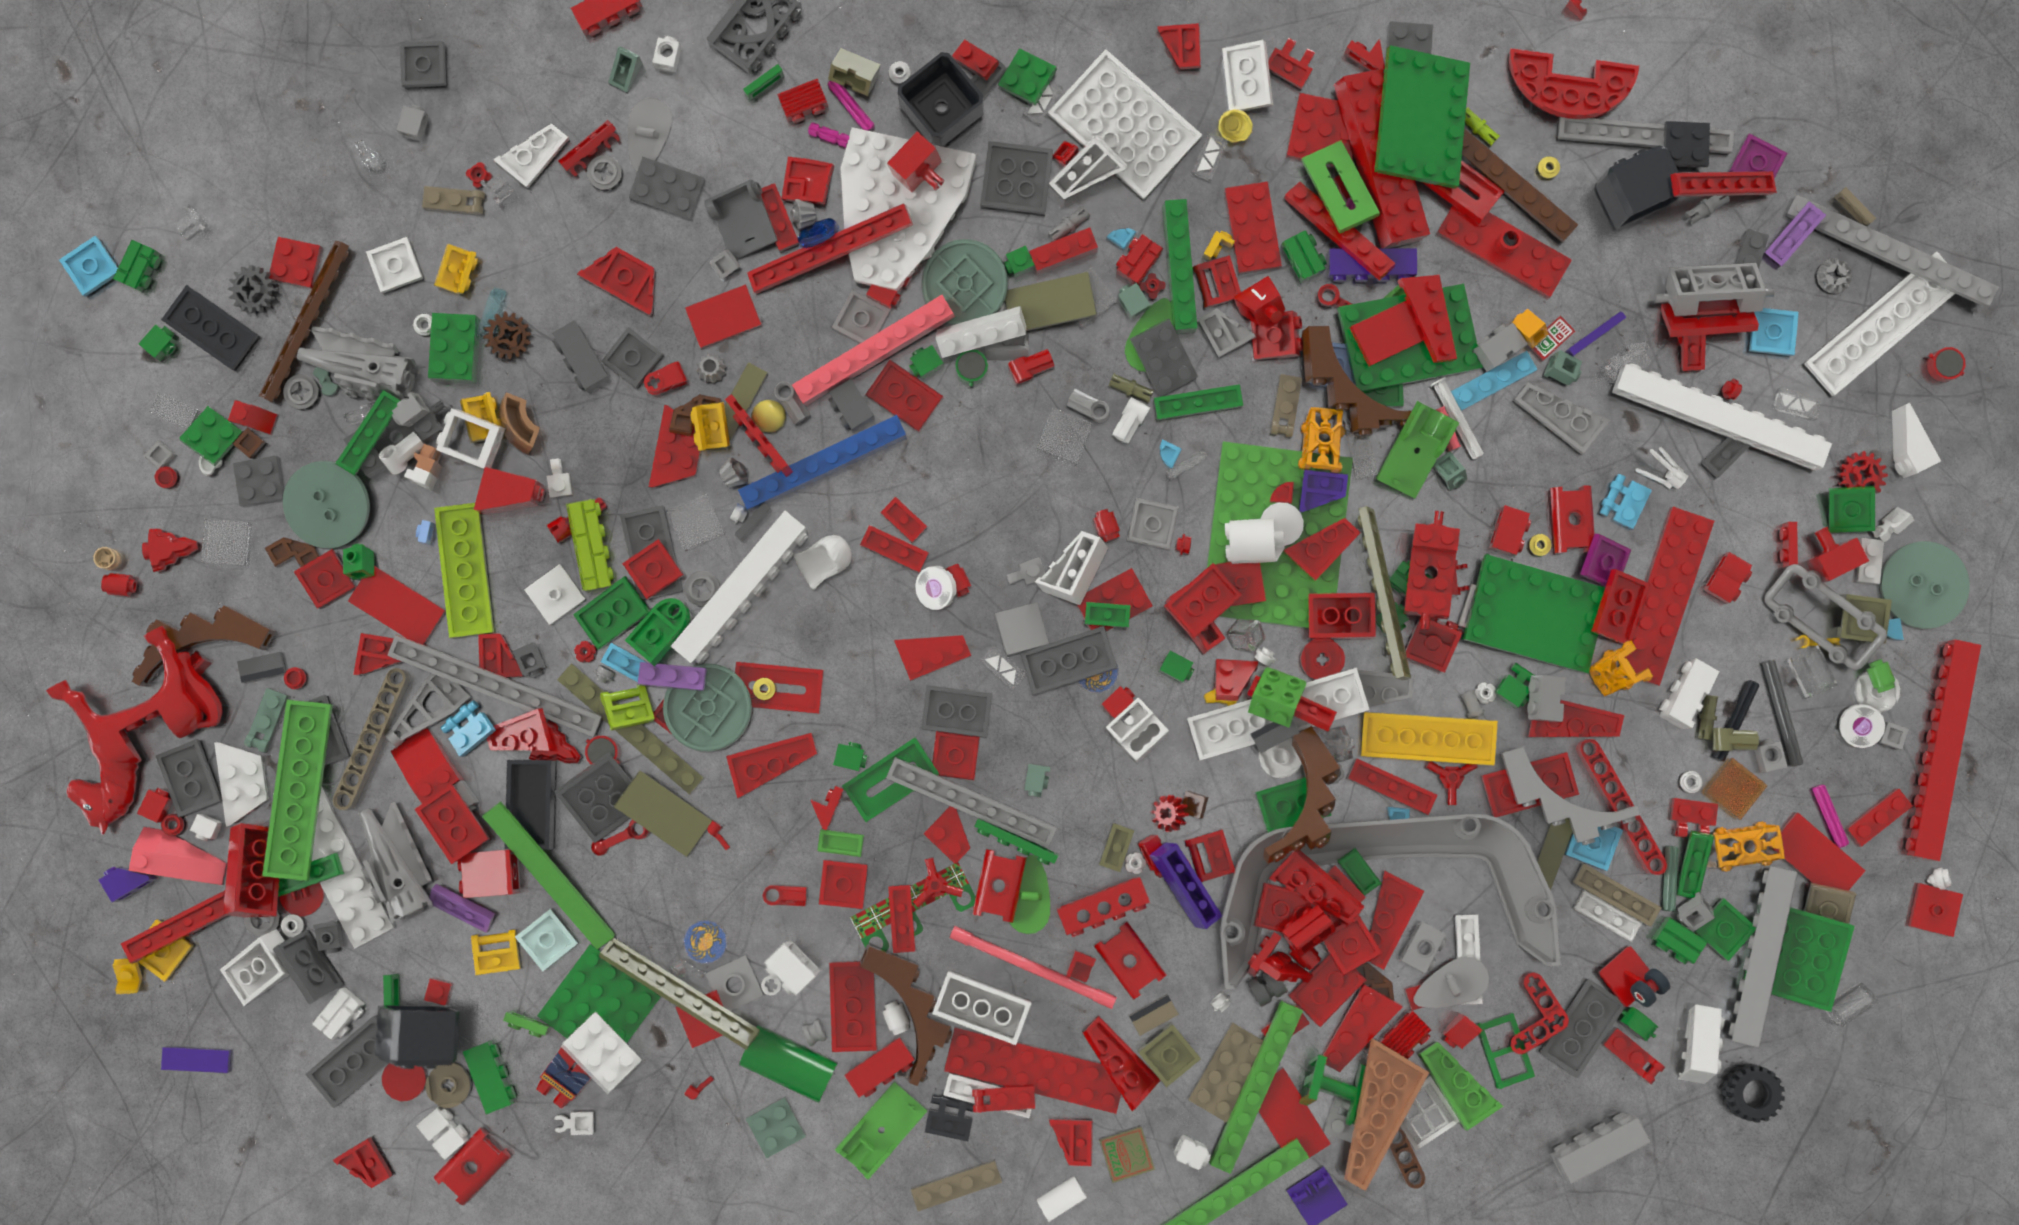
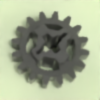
M249 265L248 268L241 267V273L234 272L236 278L229 279L233 287H228V290L233 291L229 298L236 300L234 303L235 307L241 306V311L256 313V310L263 312V306H271L268 301L269 299L275 300V297L271 294L277 291V289L272 288L275 280L268 279L271 275L270 272H264V268H256L252 265Z

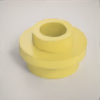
M1545 157L1539 162L1538 171L1542 177L1550 179L1559 173L1560 164L1554 157ZM1546 164H1551L1553 170H1548Z
M1537 534L1530 539L1529 549L1536 556H1544L1551 549V541L1546 535ZM1538 541L1544 543L1543 549L1537 547Z
M761 678L755 682L753 692L757 698L768 700L775 693V685L770 679ZM762 685L768 686L766 693L760 691Z

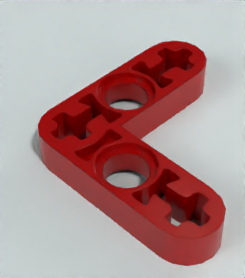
M1529 973L1525 976L1524 986L1544 1018L1512 1038L1511 1048L1519 1055H1524L1565 1030L1569 1024L1566 1012L1543 977L1538 973ZM1531 977L1535 980H1540L1538 986L1541 990L1544 987L1547 990L1541 992L1536 998L1533 995L1537 993L1536 989L1533 986H1528ZM1543 996H1550L1553 1004L1549 1008H1544L1540 1005V999ZM1555 1015H1558V1017L1563 1016L1565 1018L1563 1020L1564 1025L1561 1027L1558 1024L1553 1026L1554 1032L1550 1033L1548 1026L1544 1022L1548 1020L1549 1024L1555 1021ZM1538 1026L1546 1029V1036L1542 1039H1537L1533 1035L1534 1029ZM1529 1032L1531 1039L1536 1043L1531 1045L1529 1041L1525 1044V1050L1521 1048L1516 1049V1040L1520 1038L1521 1041H1524L1528 1038L1525 1034Z

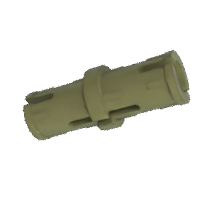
M1115 373L1113 374L1112 379L1120 383L1111 380L1109 383L1110 387L1126 392V395L1129 397L1133 395L1149 403L1150 396L1154 392L1153 389L1137 384L1136 380L1132 379L1130 381Z
M1706 695L1704 698L1702 714H1699L1701 722L1698 738L1712 740L1714 721H1717L1715 714L1718 696Z

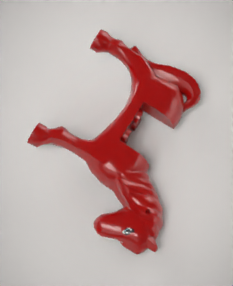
M160 626L144 635L149 644L158 648L164 665L162 687L147 701L109 715H99L89 707L83 692L72 690L66 680L46 690L52 699L65 702L75 712L86 731L91 752L98 761L101 783H90L81 779L71 780L67 786L66 794L83 811L89 825L99 827L102 835L105 834L109 824L128 812L129 807L134 801L137 764L142 760L124 730L127 732L135 730L144 725V719L149 721L162 716L172 733L178 738H183L194 732L197 728L215 727L221 720L222 704L210 684L193 668L189 652H176L175 644L168 637L164 626ZM204 713H205L206 716H207V718H206L205 720H203Z

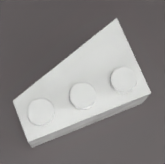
M1096 135L1049 184L1063 199H1066L1111 175L1125 170L1127 164Z
M1081 531L1065 548L1064 554L1056 562H1053L1049 566L1050 569L1042 578L1039 577L1035 583L1045 593L1080 605L1108 550L1107 545L1100 537Z
M1697 658L1686 661L1681 669L1683 674L1680 680H1676L1670 689L1672 691L1671 696L1663 701L1659 709L1661 710L1659 717L1680 729L1693 728L1695 722L1692 719L1697 711H1701L1703 707L1701 703L1705 696L1709 694L1719 674L1718 670Z
M1695 1004L1689 1010L1685 1038H1687V1051L1682 1053V1059H1686L1684 1072L1679 1073V1080L1705 1084L1720 1072L1721 1060L1718 1057L1723 1045V1039L1720 1038V1030L1724 1026V1017L1721 1016L1722 1009Z

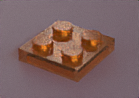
M1730 758L1704 793L1735 818L1741 820L1768 785L1737 760Z

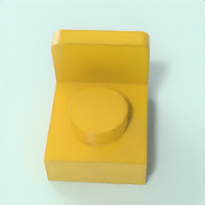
M1216 231L1202 258L1210 261L1212 256L1217 258L1223 247L1219 243L1231 249L1235 243L1232 236L1224 231L1220 233Z
M115 959L113 969L117 978L116 994L137 993L143 979L138 962L130 964L128 959Z

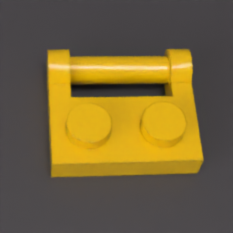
M516 929L509 930L507 933L471 936L475 975L521 969L518 940L515 938L517 935ZM509 941L510 948L481 952V945Z

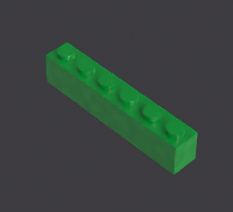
M1187 199L1165 200L1162 208L1172 324L1177 334L1195 333L1197 330Z

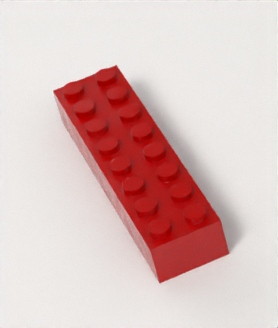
M1383 69L1343 76L1334 84V88L1359 174L1380 212L1379 216L1373 219L1380 247L1385 249L1421 241L1430 235L1415 180L1374 172L1384 81Z

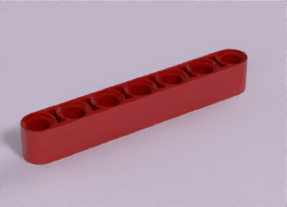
M1594 739L1580 741L1576 746V752L1610 812L1618 811L1617 804L1619 801H1623L1626 808L1634 806L1599 743ZM1586 743L1591 744L1593 747V752L1590 755H1587L1583 750ZM1598 762L1602 763L1604 771L1600 775L1595 772V765ZM1609 781L1615 786L1612 794L1606 791V784ZM1635 816L1637 829L1634 832L1629 831L1628 823L1623 824L1622 820L1616 822L1619 828L1623 830L1622 833L1643 870L1651 875L1663 874L1667 868V862L1641 816ZM1643 839L1648 843V848L1644 852L1639 848V843ZM1653 859L1659 862V868L1656 871H1653L1650 867Z

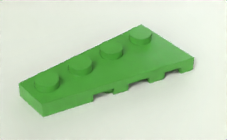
M1439 1042L1433 1043L1418 1053L1465 1130L1471 1129L1504 1107Z

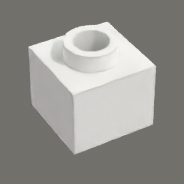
M197 814L190 831L195 832V837L204 841L217 839L223 822L205 814Z

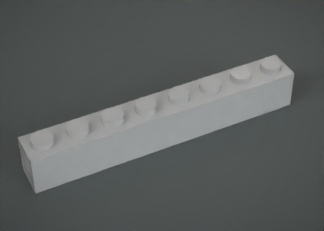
M1770 866L1769 871H1764L1762 883H1765L1766 887L1764 892H1760L1757 905H1761L1760 914L1755 913L1753 927L1757 928L1755 936L1750 935L1748 948L1752 949L1750 958H1745L1743 970L1747 971L1746 978L1740 980L1738 992H1742L1741 1001L1736 1000L1733 1013L1737 1014L1736 1023L1731 1022L1729 1035L1733 1036L1732 1041L1760 1047L1796 884L1797 872Z

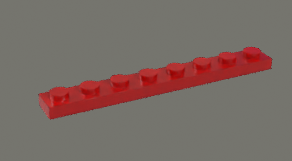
M903 203L837 232L824 241L819 240L747 272L754 293L758 294L912 226L913 222L907 206Z

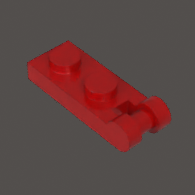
M1617 1027L1614 1028L1602 1043L1604 1047L1651 1085L1656 1080L1655 1076L1659 1072L1662 1073L1665 1069L1664 1065ZM1647 1062L1652 1065L1648 1072L1642 1069Z
M1034 1085L972 1089V1097L975 1099L973 1112L975 1113L1035 1109ZM983 1096H990V1104H984Z

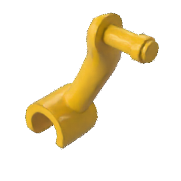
M1806 635L1795 638V641L1800 638L1804 640V645L1799 647V649L1807 648L1808 646H1820ZM1840 638L1826 639L1832 644L1841 645L1839 643Z

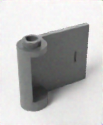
M752 179L704 201L709 216L717 222L726 249L730 250L736 260L778 241L761 197L762 188L758 182H754Z

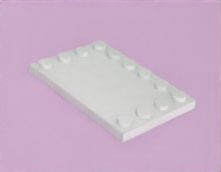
M1106 49L1048 111V115L1084 147L1098 135L1127 164L1125 170L1115 175L1143 200L1202 137L1198 130Z

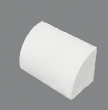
M1072 1176L1039 1197L1037 1202L1048 1222H1050L1087 1197L1075 1176Z

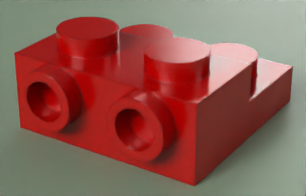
M1293 310L1283 312L1282 319L1277 323H1273L1270 320L1264 325L1259 326L1251 321L1252 333L1256 336V338L1252 339L1255 360L1301 356L1300 351L1303 350L1302 337L1299 338V329H1302V318Z
M1419 616L1405 650L1406 656L1445 673L1462 635V630L1458 629L1460 625L1449 620L1443 623L1438 620L1439 618H1431L1430 630H1425L1426 621L1424 630L1420 629L1422 616Z

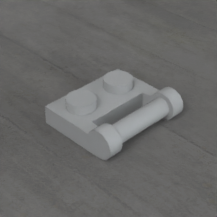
M1335 1096L1323 1132L1351 1143L1354 1124H1351V1126L1346 1125V1116L1338 1114L1340 1108L1349 1110L1351 1102Z

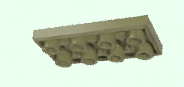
M1089 272L1009 289L1005 299L1007 310L1021 307L1027 326L1026 331L1097 316Z
M639 770L614 805L616 809L686 857L712 822L710 818L641 770Z

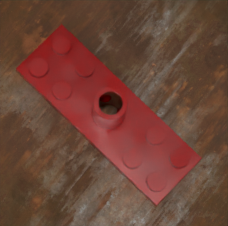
M1452 205L1436 233L1547 298L1552 296L1572 259L1490 212L1479 224ZM1504 240L1508 241L1511 246L1506 245Z

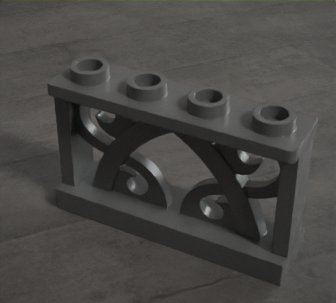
M736 0L706 38L708 44L720 51L748 74H751L753 70L757 71L763 62L762 58L766 53L770 54L773 51L779 36L782 38L787 33L790 22L792 20L795 21L802 12L801 2L799 0H782L788 3L789 9L785 14L781 15L778 13V10L783 8V6L776 5L773 8L771 6L779 0ZM753 1H756L758 3L757 7L761 3L763 4L761 7L757 9H752L750 7ZM765 10L767 30L760 34L745 36L746 24L742 17L743 13L755 15ZM735 24H740L742 26L740 35H737L739 29L736 31L733 30V26ZM722 40L736 43L734 53L721 44ZM741 44H744L745 53L748 49L754 50L751 58L743 59L740 57L739 47Z

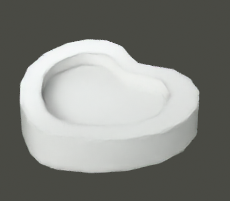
M200 456L199 468L207 476L212 475L214 470L222 465V459L216 466H213Z

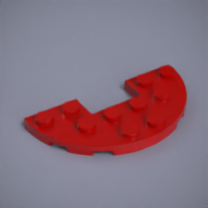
M1513 48L1509 51L1510 70L1516 85L1524 96L1540 109L1563 118L1587 119L1610 112L1627 98L1639 73L1638 65L1596 60L1593 79L1552 73L1554 54Z

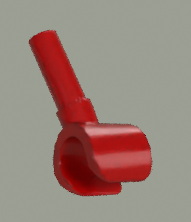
M712 821L707 828L708 833L715 837L723 848L727 850L730 846L718 833L722 827L715 821Z
M711 1076L708 1077L697 1089L690 1085L684 1093L685 1096L691 1100L696 1099L700 1092L714 1079Z

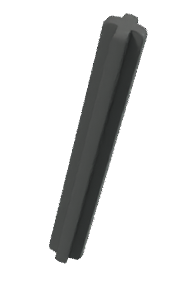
M1768 660L1763 662V668L1790 765L1792 767L1800 766L1803 764V758L1776 661Z

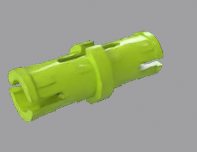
M1469 107L1466 108V115L1468 116L1465 117V123L1473 129L1472 132L1474 134L1477 133L1492 146L1500 135L1486 124L1487 121L1485 119L1481 120Z

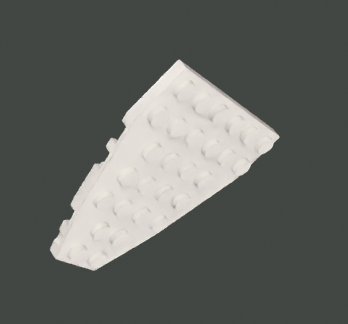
M851 128L841 165L844 229L903 203L907 206L913 225L849 253L855 282L895 291L903 286L904 281L915 272L914 269L920 262L929 256L943 235L948 222L952 221L956 210L967 198L977 154L933 145L942 160L934 172L944 179V183L942 186L938 184L940 188L935 191L924 180L911 193L893 176L887 165V162L909 139Z

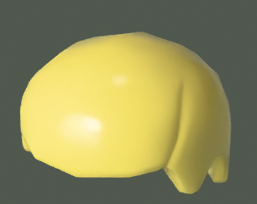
M1239 109L1224 112L1219 119L1218 125L1222 137L1232 143L1247 140L1252 133L1253 127L1249 115Z
M763 400L753 408L751 419L762 432L772 433L784 425L786 419L785 409L775 400Z

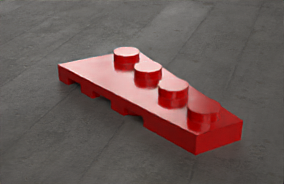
M1440 275L1399 279L1397 282L1400 288L1403 287L1407 296L1405 297L1406 302L1413 309L1416 316L1414 320L1417 326L1421 327L1424 334L1422 338L1433 362L1456 360L1457 356Z
M1098 1016L1084 1030L1083 1035L1129 1108L1133 1111L1161 1080Z

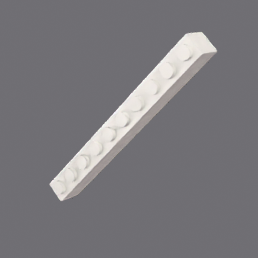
M1625 364L1620 369L1612 393L1726 437L1733 438L1734 440L1741 441L1744 444H1749L1752 447L1814 471L1822 469L1825 465L1832 443L1827 442L1823 436L1806 434V431L1802 428H1791L1786 426L1785 422L1781 420H1770L1765 418V415L1760 412L1744 410V407L1740 404L1723 402V398L1719 396L1705 395L1702 390L1695 387L1687 388L1682 386L1680 381L1674 379L1666 380L1661 378V374L1653 371L1648 373L1641 370V367L1636 364Z

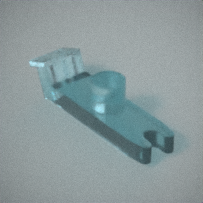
M493 287V290L490 292L478 327V337H481L482 333L487 335L483 327H490L487 322L488 319L495 321L494 315L499 312L506 290Z

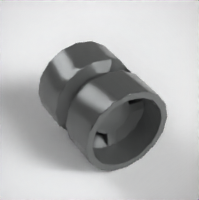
M1265 972L1262 978L1257 976L1247 982L1261 1008L1272 1002V997L1279 998L1288 992L1283 981H1277Z

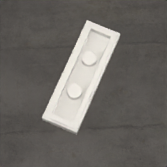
M1582 890L1572 908L1630 942L1633 941L1642 925V922L1586 890Z

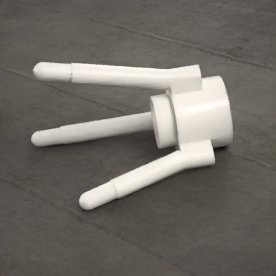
M1659 447V451L1667 461L1653 449H1650V453L1669 470L1665 475L1667 480L1639 468H1636L1635 471L1664 484L1669 489L1672 486L1679 489L1688 479V475L1684 473V470L1678 466L1663 447Z

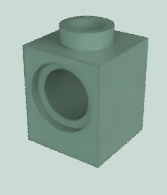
M1129 283L1119 290L1120 293L1117 299L1131 320L1150 308V303L1137 283L1132 286Z

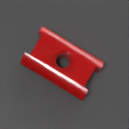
M1584 485L1576 491H1563V487L1550 488L1555 554L1566 553L1567 549L1583 548V553H1588L1595 534L1591 486ZM1570 514L1576 517V525L1570 523Z
M986 849L972 912L973 915L983 916V913L986 912L1003 916V921L1013 923L1026 857L1016 855V859L1013 860L996 856V851ZM999 879L1005 883V889L1002 892H997L994 889V883Z
M1128 921L1119 926L1121 930L1119 933L1105 943L1101 939L1094 947L1134 1000L1141 995L1140 989L1155 978L1161 981L1167 974ZM1133 955L1137 960L1136 964L1133 966L1126 965L1124 962L1125 956Z
M482 1127L434 1175L435 1181L438 1184L444 1182L458 1196L455 1201L463 1206L511 1157L506 1148L501 1151L486 1137L489 1132ZM469 1161L476 1163L477 1171L473 1172L468 1169L467 1164Z

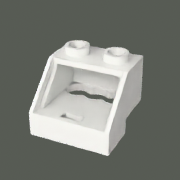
M1139 697L1106 726L1110 734L1137 764L1170 734L1169 730ZM1128 713H1130L1131 715H1130L1128 718H1126V719L1124 720V723H1123L1121 720H1122Z

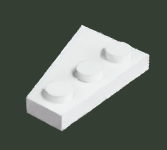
M550 124L530 136L522 144L514 146L509 152L493 160L526 188H529L567 143L569 138L553 124Z

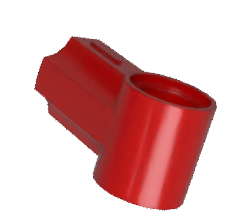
M1048 349L1029 357L1017 358L1008 363L1016 384L1028 381L1034 375L1055 367Z
M769 885L763 891V900L768 905L806 906L807 887ZM776 889L779 892L778 900L770 901L767 898V891Z

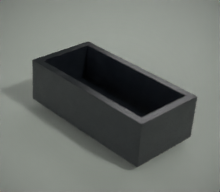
M507 760L506 808L541 849H553L556 761Z

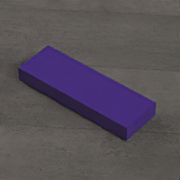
M1623 312L1617 313L1570 347L1566 353L1575 356L1627 317Z
M163 1047L161 1070L229 1073L231 1050Z

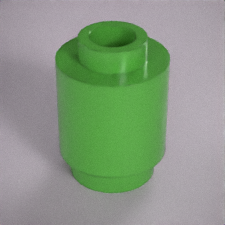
M1882 659L1869 663L1870 667L1866 670L1874 689H1877L1878 693L1895 688V678L1888 661L1883 662Z

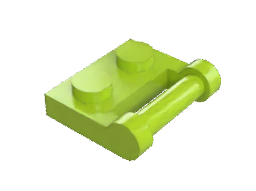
M636 685V688L613 693L607 691L600 694L611 731L653 722L655 719L645 685ZM636 696L640 698L638 701L612 705L613 701Z

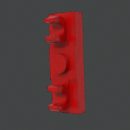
M607 120L558 160V162L566 171L569 169L574 176H577L578 174L574 170L577 164H580L584 169L586 168V164L580 159L593 155L598 150L597 147L601 142L607 148H611L608 144L609 137H614L617 141L620 140L619 136L614 133L617 129Z

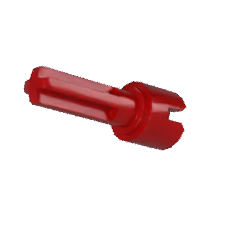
M597 498L595 503H599L600 509L603 511L606 509V504L601 498ZM560 516L546 525L557 543L572 535L568 517L562 518Z

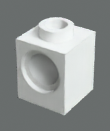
M669 36L664 38L658 37L652 61L655 68L676 73L682 49L676 38ZM666 49L673 50L672 55L669 57L662 56V53Z

